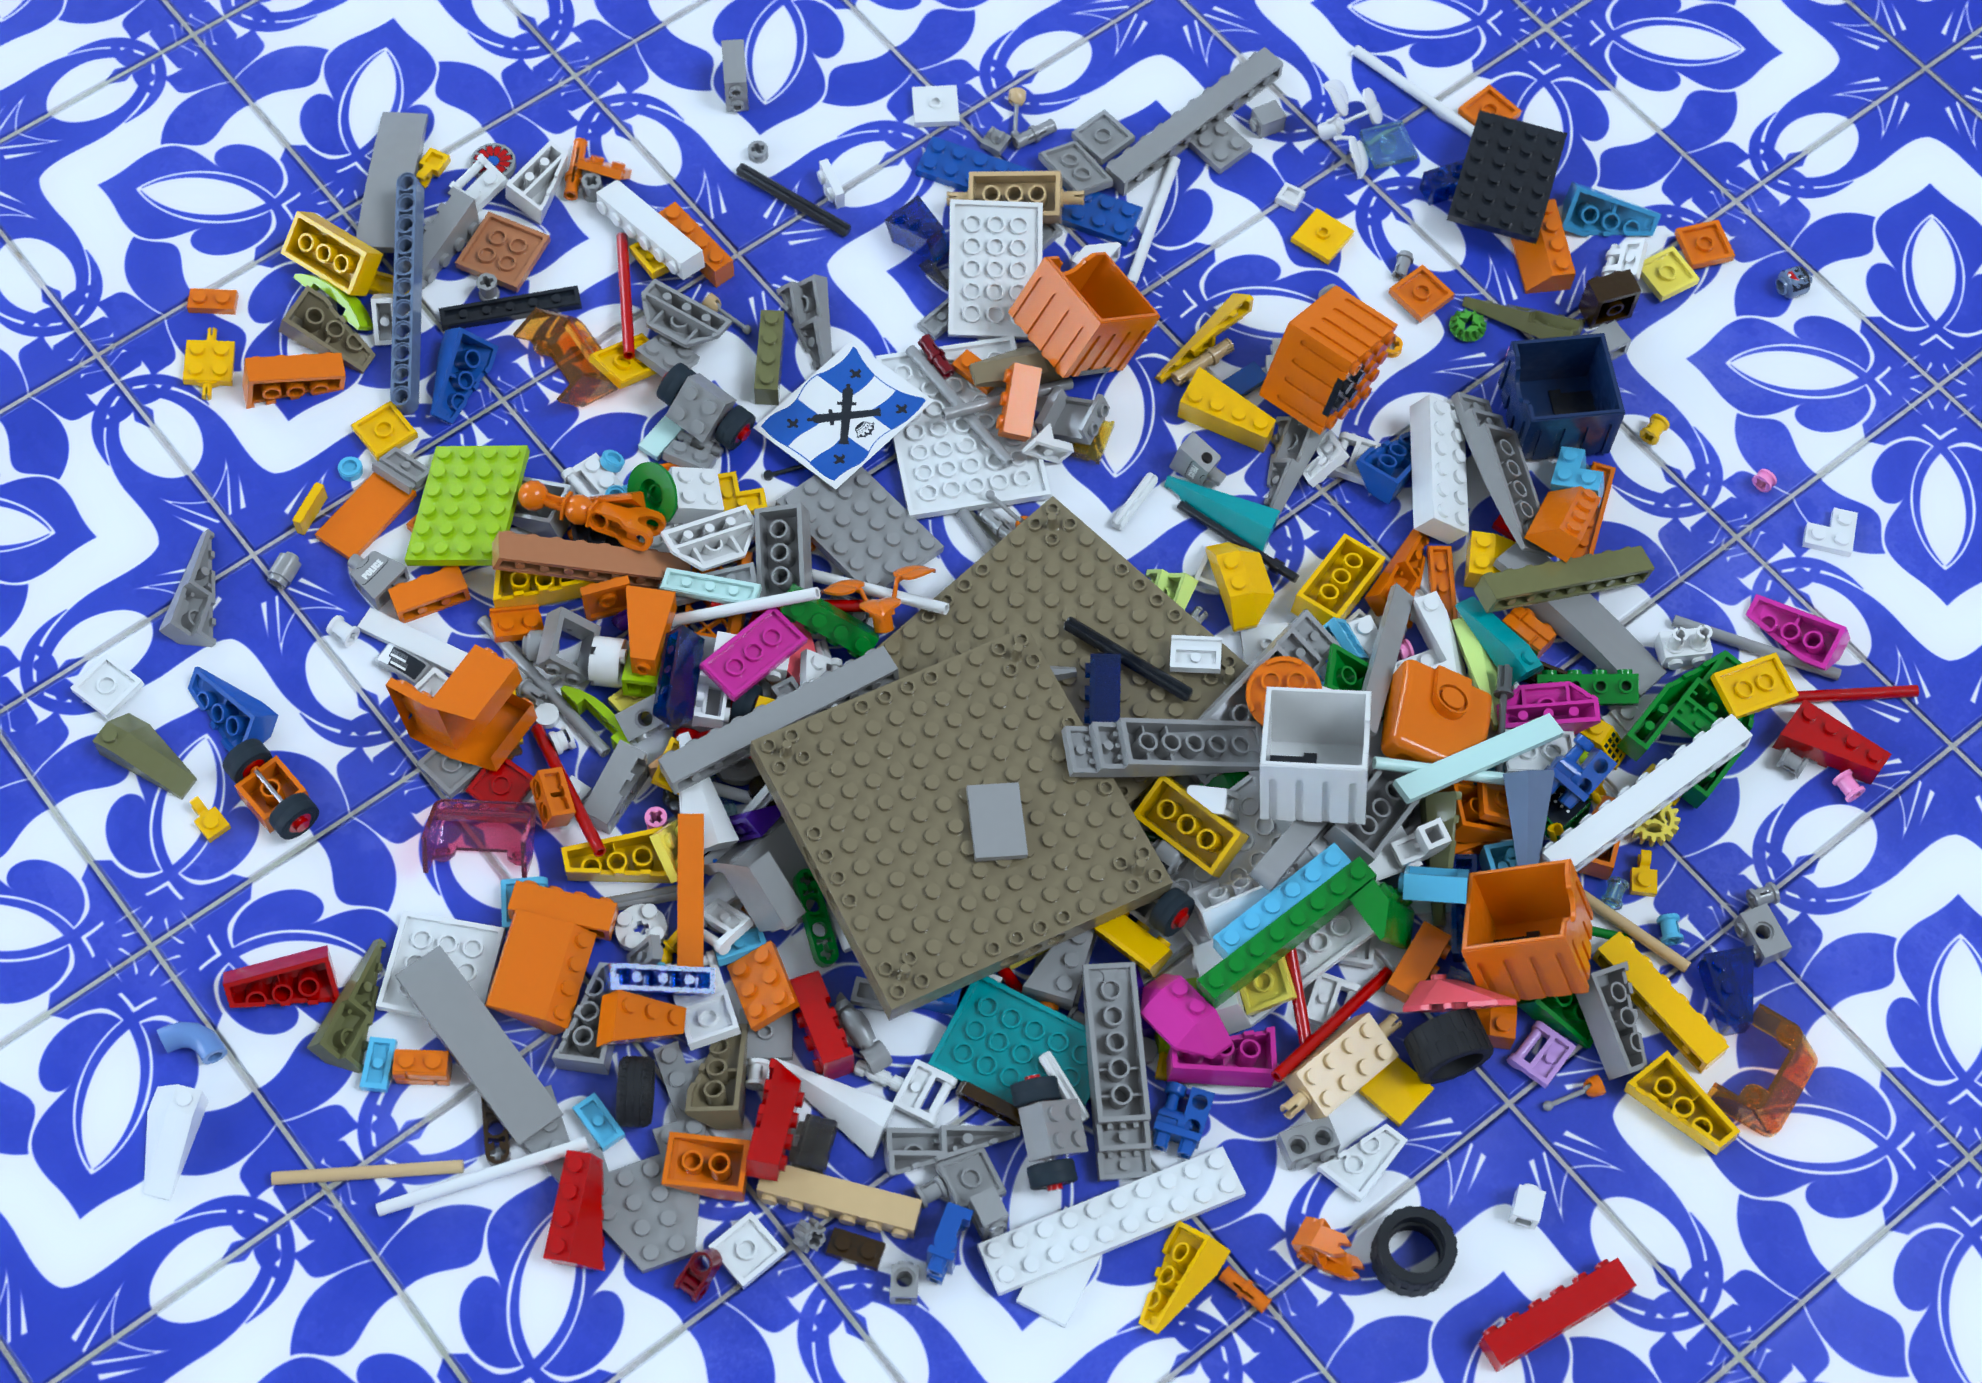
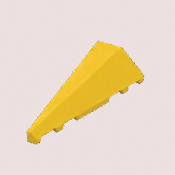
M1233 293L1155 378L1161 384L1171 378V373L1203 354L1204 350L1208 347L1212 348L1215 346L1216 336L1252 311L1254 298L1249 294Z

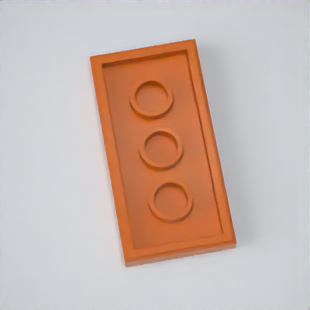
M374 472L315 533V537L347 560L353 554L360 556L417 496L416 491L412 490L410 494H407Z

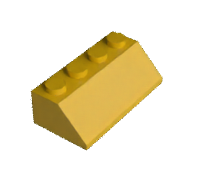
M1129 912L1092 928L1095 930L1094 933L1129 960L1135 962L1137 966L1153 978L1157 976L1173 955L1169 948L1171 944L1160 935L1157 938L1148 933L1150 928L1140 920L1135 923L1128 918Z

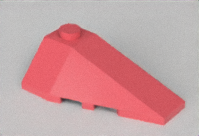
M1446 974L1431 975V980H1424L1418 983L1404 1004L1403 1012L1442 1013L1466 1008L1482 1009L1516 1005V999L1458 979H1447Z

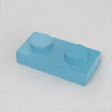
M757 927L749 929L731 945V949L726 955H720L714 950L719 967L735 962L767 943L763 931L760 932Z
M370 1036L359 1086L361 1090L388 1093L394 1053L398 1045L396 1039Z
M595 1092L572 1107L574 1113L603 1152L626 1137L624 1131Z

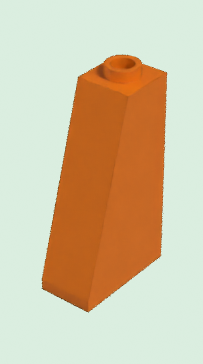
M627 585L626 600L632 673L657 676L677 610L676 592Z

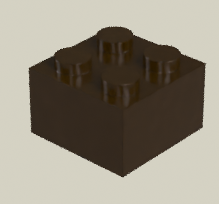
M1630 269L1618 270L1602 277L1596 276L1587 281L1578 308L1584 319H1586L1589 329L1598 327L1603 323L1608 324L1614 320L1620 321L1631 318L1641 294V289Z

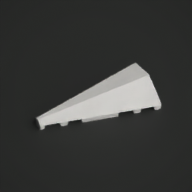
M689 732L682 733L676 737L677 741H679V748L692 740ZM710 777L679 792L680 814H704V854L708 851L730 848L739 841Z
M774 1058L801 1080V1092H805V1100L832 1125L838 1127L853 1144L855 1143L861 1148L867 1157L873 1159L883 1139V1133L895 1111V1103Z

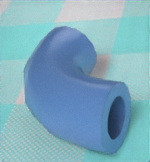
M181 1021L157 1029L159 1038L168 1054L181 1048H189L197 1052L202 1063L212 1064L223 1059L228 1053L225 1044L215 1031L199 1023Z

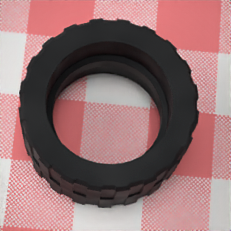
M1470 1008L1450 1011L1429 1019L1410 1031L1404 1039V1046L1418 1077L1425 1084L1441 1083L1462 1076L1485 1063L1494 1052V1048L1477 1012Z
M1405 1206V1208L1394 1210L1392 1214L1384 1219L1371 1244L1370 1260L1377 1279L1388 1290H1392L1401 1296H1426L1430 1292L1436 1291L1444 1283L1456 1262L1458 1242L1453 1228L1443 1216L1423 1206ZM1401 1231H1416L1423 1234L1434 1244L1437 1250V1265L1433 1270L1424 1273H1414L1405 1270L1391 1256L1389 1250L1391 1237Z

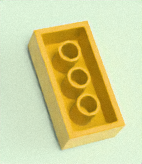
M303 211L296 212L281 250L282 255L348 295L367 296L383 253L316 213Z
M1344 533L1296 594L1291 612L1298 616L1303 610L1307 609L1322 626L1333 617L1345 620L1380 575L1386 557Z
M1160 776L1134 812L1135 817L1207 873L1217 878L1222 876L1250 837L1226 818L1214 814L1187 793L1186 788L1169 776Z

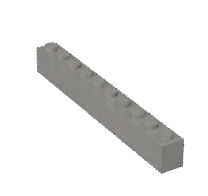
M1266 47L1258 52H1254L1243 64H1238L1227 76H1222L1215 85L1207 87L1199 97L1191 99L1183 109L1174 112L1170 119L1158 124L1154 131L1142 136L1138 143L1126 148L1118 158L1110 160L1105 169L1114 180L1112 187L1122 196H1125L1166 165L1171 156H1177L1187 149L1192 139L1219 120H1225L1279 79L1282 75L1284 62Z
M884 646L870 649L864 656L856 660H848L842 667L834 671H827L820 678L812 682H805L796 690L788 694L783 693L766 705L757 706L751 713L745 716L735 717L729 724L721 728L716 727L710 730L707 735L699 739H692L685 746L675 751L666 752L658 759L660 771L673 793L677 794L749 757L752 740L827 710L834 704L839 705L899 680L898 667Z

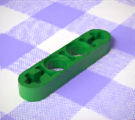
M802 869L793 878L794 892L806 911L801 917L813 960L818 966L827 968L839 956L836 940L822 891L811 870ZM803 876L806 880H810V884L808 886H806L805 883L800 882ZM814 900L817 902L818 911H809L806 907V901ZM814 924H820L824 927V936L814 934ZM824 950L826 953L831 954L828 960L820 955Z

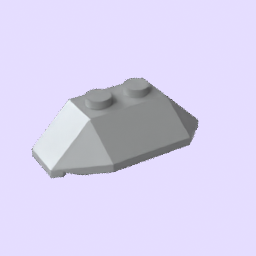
M656 279L641 292L647 328L684 348L718 339L732 324V320Z

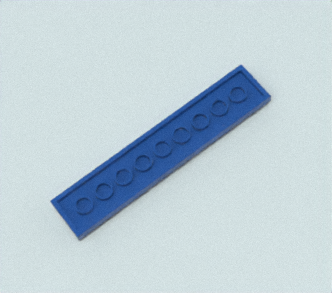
M932 136L915 169V175L967 192L969 189V172L1035 170ZM1099 192L1086 195L1084 205H1064L1062 207V224L1060 225L1110 242H1118L1127 247L1143 211L1141 206Z

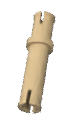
M1225 338L1212 348L1208 347L1204 350L1203 354L1171 373L1172 381L1175 385L1180 386L1194 376L1199 366L1206 369L1211 365L1218 364L1220 359L1235 350L1234 344L1229 338Z

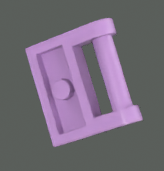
M1536 1021L1531 1027V1033L1515 1053H1511L1507 1058V1063L1514 1069L1522 1071L1546 1089L1577 1046L1543 1022ZM1539 1038H1546L1547 1042L1532 1062L1529 1063L1524 1060Z

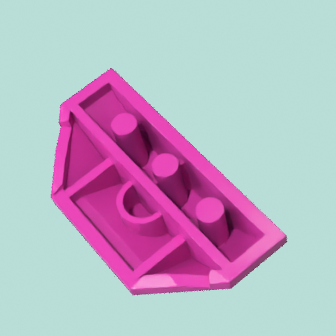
M1570 681L1519 685L1513 690V698L1507 699L1505 729L1516 728L1548 713L1552 715L1563 731H1574V735L1601 723L1598 697L1593 694L1591 695ZM1499 704L1496 706L1497 718L1499 715Z
M1162 974L1143 987L1140 1016L1174 1050L1214 1059L1233 1045L1216 1009L1182 976Z

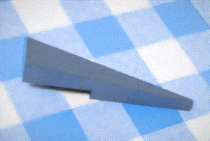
M1524 770L1503 774L1517 866L1539 863L1555 776L1554 770Z

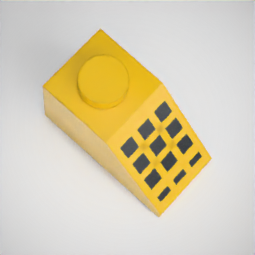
M1601 720V723L1579 732L1593 742L1594 747L1601 749L1618 763L1614 767V770H1617L1626 754L1617 747L1622 739L1613 726Z

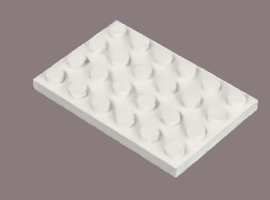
M950 199L948 337L1000 338L1014 336L1015 339L1029 340L1028 334H1025L1015 324L1014 318L1010 316L1008 311L1042 261L1043 203Z

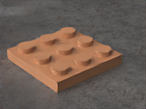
M488 211L456 260L455 265L456 268L477 277L483 273L493 274L497 278V285L518 293L550 243V235Z

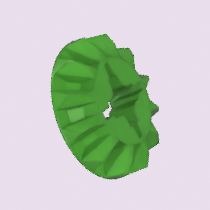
M1465 308L1463 311L1457 310L1451 316L1449 328L1457 339L1473 342L1483 337L1487 322L1483 320V315L1476 313V310L1468 311ZM1470 320L1472 323L1465 330V323Z

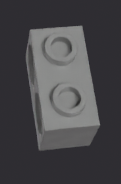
M1329 1116L1279 1132L1276 1140L1288 1170L1293 1168L1297 1170L1305 1169L1312 1164L1311 1162L1319 1159L1322 1162L1328 1161L1336 1156L1341 1146ZM1323 1137L1327 1140L1328 1144L1320 1145L1316 1142L1315 1138ZM1291 1146H1300L1303 1149V1153H1294L1291 1150Z
M994 1186L969 1198V1209L974 1211L972 1222L982 1242L1004 1234L1007 1231L1009 1214Z

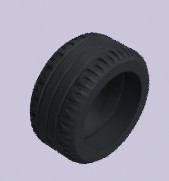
M624 1056L620 1060L618 1069L616 1121L623 1127H648L653 1117L655 1061L648 1056Z

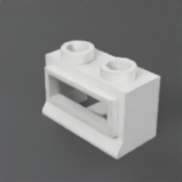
M700 671L692 727L721 728L723 727V722H729L731 708L726 707V702L731 699L703 671ZM709 689L721 691L718 716L705 714Z

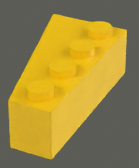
M663 827L601 839L606 848V853L601 857H596L593 854L588 842L562 847L561 851L567 880L670 883L650 840V836Z

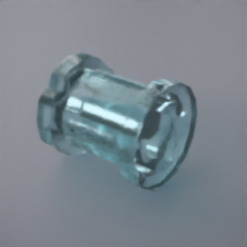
M1611 876L1606 882L1608 887L1605 895H1602L1600 900L1612 909L1620 910L1623 906L1622 898L1630 885L1620 877Z

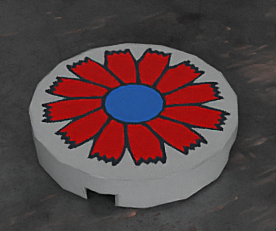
M488 143L480 146L473 152L470 158V166H472L480 154L484 155L507 179L516 170L515 155L510 148L503 144ZM483 167L475 175V178L478 179L487 169Z

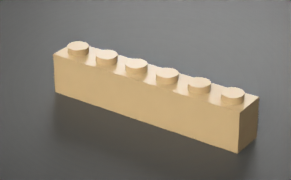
M789 1165L786 1166L785 1172L780 1171L778 1182L759 1179L756 1189L757 1198L767 1205L775 1206L776 1203L786 1205L787 1209L794 1212H802V1210L813 1212L815 1217L821 1219L836 1218L844 1225H863L865 1229L871 1232L880 1233L882 1230L890 1232L893 1237L906 1240L907 1237L914 1239L922 1210V1200Z

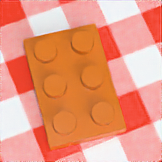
M771 940L727 966L748 1023L753 1031L757 1032L800 1006L776 945Z

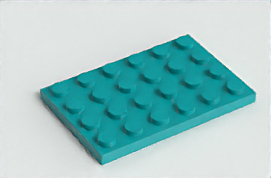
M988 976L970 984L929 1060V1065L952 1075L960 1082L967 1081L1013 1104L1010 1085L1025 1080L1024 1077L1040 1074L1041 1077L1048 1076L1039 1061V1057L1043 1053L1050 1051L1085 1107L1090 1099L1085 1025Z

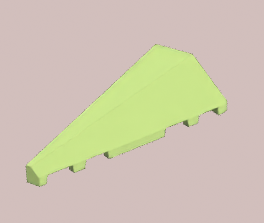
M1147 569L1146 577H1150L1157 587L1184 610L1186 609L1198 584L1197 579L1187 573H1168L1163 569Z
M1462 617L1453 619L1451 624L1460 652L1468 668V676L1472 679V685L1492 696L1490 724L1493 731H1497L1498 718L1496 706L1499 704V699L1494 697L1493 693L1497 686L1498 668Z

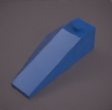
M461 327L445 330L438 352L431 407L432 416L449 424L454 423L468 403L467 400L470 395L478 389L480 381L492 369L499 346Z
M1410 431L1400 435L1397 440L1383 442L1380 447L1368 448L1356 461L1357 468L1368 493L1388 505L1396 498L1412 477Z
M201 667L194 668L188 690L201 711H206L212 720L210 722L213 730L219 731L223 738L221 743L229 752L245 740L255 738L264 743L272 736L279 716L262 701Z

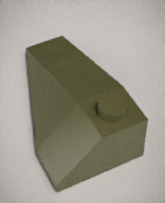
M130 713L109 720L93 739V743L100 755L182 800L197 781L194 774L152 726Z

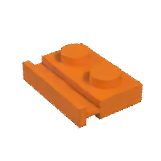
M598 155L579 159L577 167L617 180L629 179L632 173V169L625 168V163L612 161L611 164L605 162L604 157Z
M539 604L489 608V617L495 643L523 640V636H527L529 631L544 629L541 613L539 612Z

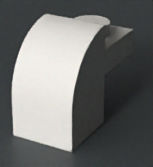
M1440 817L1417 827L1414 833L1391 842L1389 847L1399 867L1403 868L1419 860L1424 861L1444 850L1451 843L1452 839Z

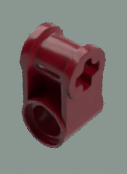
M706 1248L694 1253L684 1270L677 1277L674 1288L682 1289L692 1297L693 1302H699L721 1267L722 1256L720 1252L714 1248ZM703 1256L708 1258L709 1268L703 1265Z

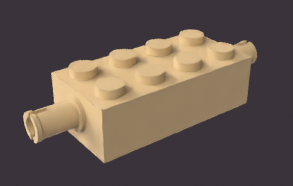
M1061 171L969 172V189L967 192L947 191V206H950V199L1043 203V224H1062V207L1064 205H1084L1085 192L1084 190L1064 191L1062 189L1063 179Z
M1369 1012L1356 1015L1327 1038L1283 1079L1294 1095L1280 1106L1281 1112L1287 1110L1283 1115L1288 1119H1292L1298 1112L1304 1109L1311 1120L1327 1117L1399 1056L1388 1040L1392 1033L1402 1027L1401 1020L1395 1023L1399 1017L1391 1013L1378 1025Z

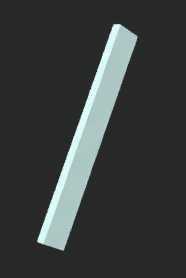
M1548 713L1397 778L1392 785L1405 803L1409 804L1562 737L1564 731L1552 715Z

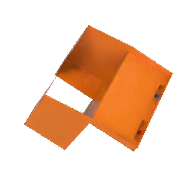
M476 644L434 697L426 691L419 692L415 686L401 679L396 680L391 677L385 684L411 738L449 758L496 772L538 718L534 710V704L530 700L513 694L522 681L517 663L510 658L504 659L498 656L496 652L488 647L482 648Z

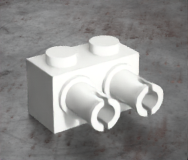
M1700 625L1698 628L1690 629L1680 627L1679 630L1677 627L1671 631L1659 632L1653 643L1658 663L1664 669L1676 670L1685 666L1698 667L1711 659L1714 653L1710 637L1713 634L1711 627L1708 625L1702 627Z

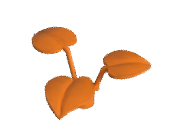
M911 565L895 570L893 576L896 578L892 597L868 600L864 590L861 588L865 586L864 582L853 579L835 582L822 590L821 595L843 596L854 592L859 593L863 599V602L859 604V608L869 613V617L873 619L874 632L888 633L894 630L892 615L895 614V608L901 605V599L896 598L899 582L920 578L931 572L936 573V569Z

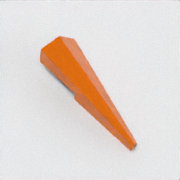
M1414 528L1364 597L1376 616L1383 615L1390 587L1394 584L1400 585L1413 597L1415 596V591L1420 589L1426 560L1423 551L1424 546L1429 544V538L1426 537V534ZM1409 614L1407 629L1413 626V622L1410 620L1411 614Z

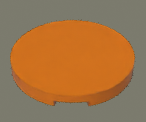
M1290 656L1274 657L1266 660L1250 676L1246 686V702L1253 718L1263 726L1266 687L1322 689L1321 681L1316 672L1303 660Z

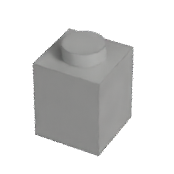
M1274 100L1252 108L1249 125L1252 131L1256 132L1261 139L1283 131L1286 115L1278 102Z

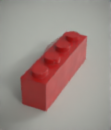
M328 945L223 972V987L230 1008L264 1007L266 1004L291 1006V1003L316 1005L319 1002H332L334 1004L340 995Z
M773 1058L770 1060L769 1079L765 1080L762 1104L759 1105L756 1127L753 1130L746 1158V1176L778 1182L780 1171L785 1172L788 1156L785 1155V1152L792 1148L794 1134L790 1133L792 1129H797L799 1113H796L797 1108L803 1107L805 1092H801V1080L777 1059Z
M566 1151L543 1259L559 1265L605 1271V1261H603L605 1240L602 1229V1220H604V1209H602V1195H604L603 1160L592 1153Z

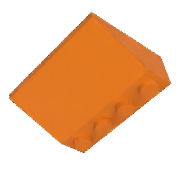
M516 909L485 1006L551 1035L564 1032L570 1025L597 934L574 923Z

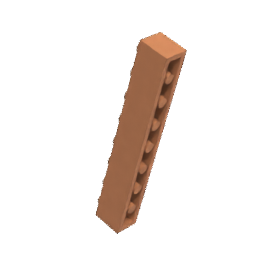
M498 531L492 542V569L593 582H603L614 577L628 575L631 586L658 589V584L662 583L667 567L691 572V565L671 553L659 552L656 549L637 551L626 547L611 546L608 543L595 544L584 540H564L561 537L548 538L540 537L537 534H516L512 531Z

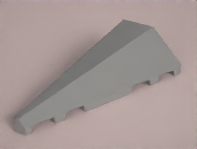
M814 274L798 283L791 281L777 288L776 292L782 297L785 303L784 308L786 312L790 313L794 321L792 325L805 351L810 353L813 359V367L819 370L832 358L827 277Z
M1277 416L1276 418L1278 432L1273 437V441L1276 443L1275 453L1271 454L1267 479L1269 495L1264 499L1265 506L1280 510V513L1327 431L1325 429L1319 435L1292 416Z
M209 529L201 534L159 629V632L178 644L213 647L216 644V639L213 638V627L216 625V619L213 618V606L216 604L215 571L212 570V560L215 558V551H212V539L215 535Z
M941 1125L940 1128H886L883 1134L884 1162L888 1176H896L1019 1137L1020 1126Z

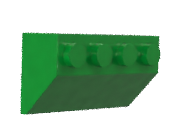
M1373 879L1349 900L1380 941L1407 951L1411 944L1415 911L1410 906L1413 902L1412 900H1402L1403 892H1398V888L1394 889L1392 885L1388 886L1385 882L1380 883Z

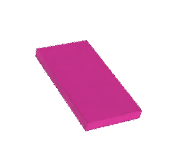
M776 607L770 608L701 662L699 668L735 702L804 646L808 638Z

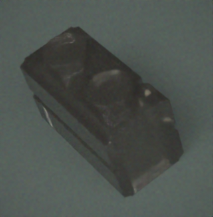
M806 1114L805 1121H799L796 1130V1137H799L797 1146H792L788 1161L792 1162V1167L825 1175L838 1130V1122L836 1120Z

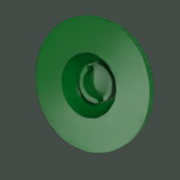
M644 462L637 465L629 476L627 492L642 491L646 508L662 513L667 524L676 512L678 501L677 489L672 476L662 465L656 462ZM647 520V524L658 527V523L655 520Z

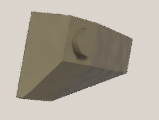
M307 285L282 319L279 332L299 345L319 354L326 352L342 353L344 365L363 374L376 354L361 336L351 329L343 315L340 316L333 308L331 301Z
M1024 346L969 365L975 387H1006L1007 383L1003 382L1005 370L1009 369L1014 362L1042 368L1040 385L1064 378L1056 373V367H1053L1042 356V351L1035 346Z
M748 1023L738 1024L741 1034L711 1044L709 1047L710 1052L705 1062L701 1063L694 1083L691 1082L687 1090L685 1114L716 1130L743 1129L746 1102L745 1081L747 1076Z

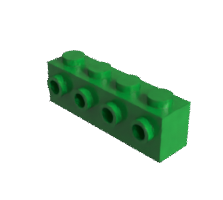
M792 583L788 592L803 590V588ZM821 598L780 607V612L790 622L795 623L797 621L805 625L804 628L808 632L815 635L819 633L825 636L826 641L834 646L841 645L847 648V652L856 658L864 656L868 650L873 649L879 640V633H875L872 626Z
M1604 669L1592 670V674H1582V670H1567V674H1557V670H1542V674H1537L1536 684L1570 681L1591 695L1593 694L1598 697L1599 706H1631L1639 704V674H1633L1632 669H1619L1617 674H1607V670Z

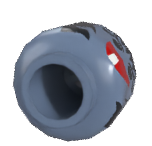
M1794 266L1782 270L1776 279L1777 291L1788 299L1804 295L1810 290L1812 275L1802 266Z

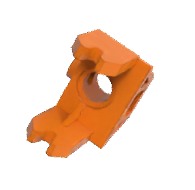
M1305 1217L1291 1242L1292 1247L1297 1253V1258L1347 1281L1359 1279L1360 1276L1354 1269L1364 1270L1365 1267L1358 1257L1346 1253L1341 1248V1246L1351 1247L1352 1245L1346 1235L1331 1229L1324 1218Z

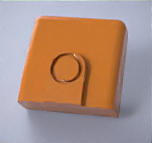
M1416 660L1404 661L1392 676L1385 701L1381 738L1383 754L1393 759L1435 763L1486 741L1491 719L1492 696L1472 686V679L1441 665L1434 669ZM1460 781L1466 785H1472L1474 783L1472 781Z

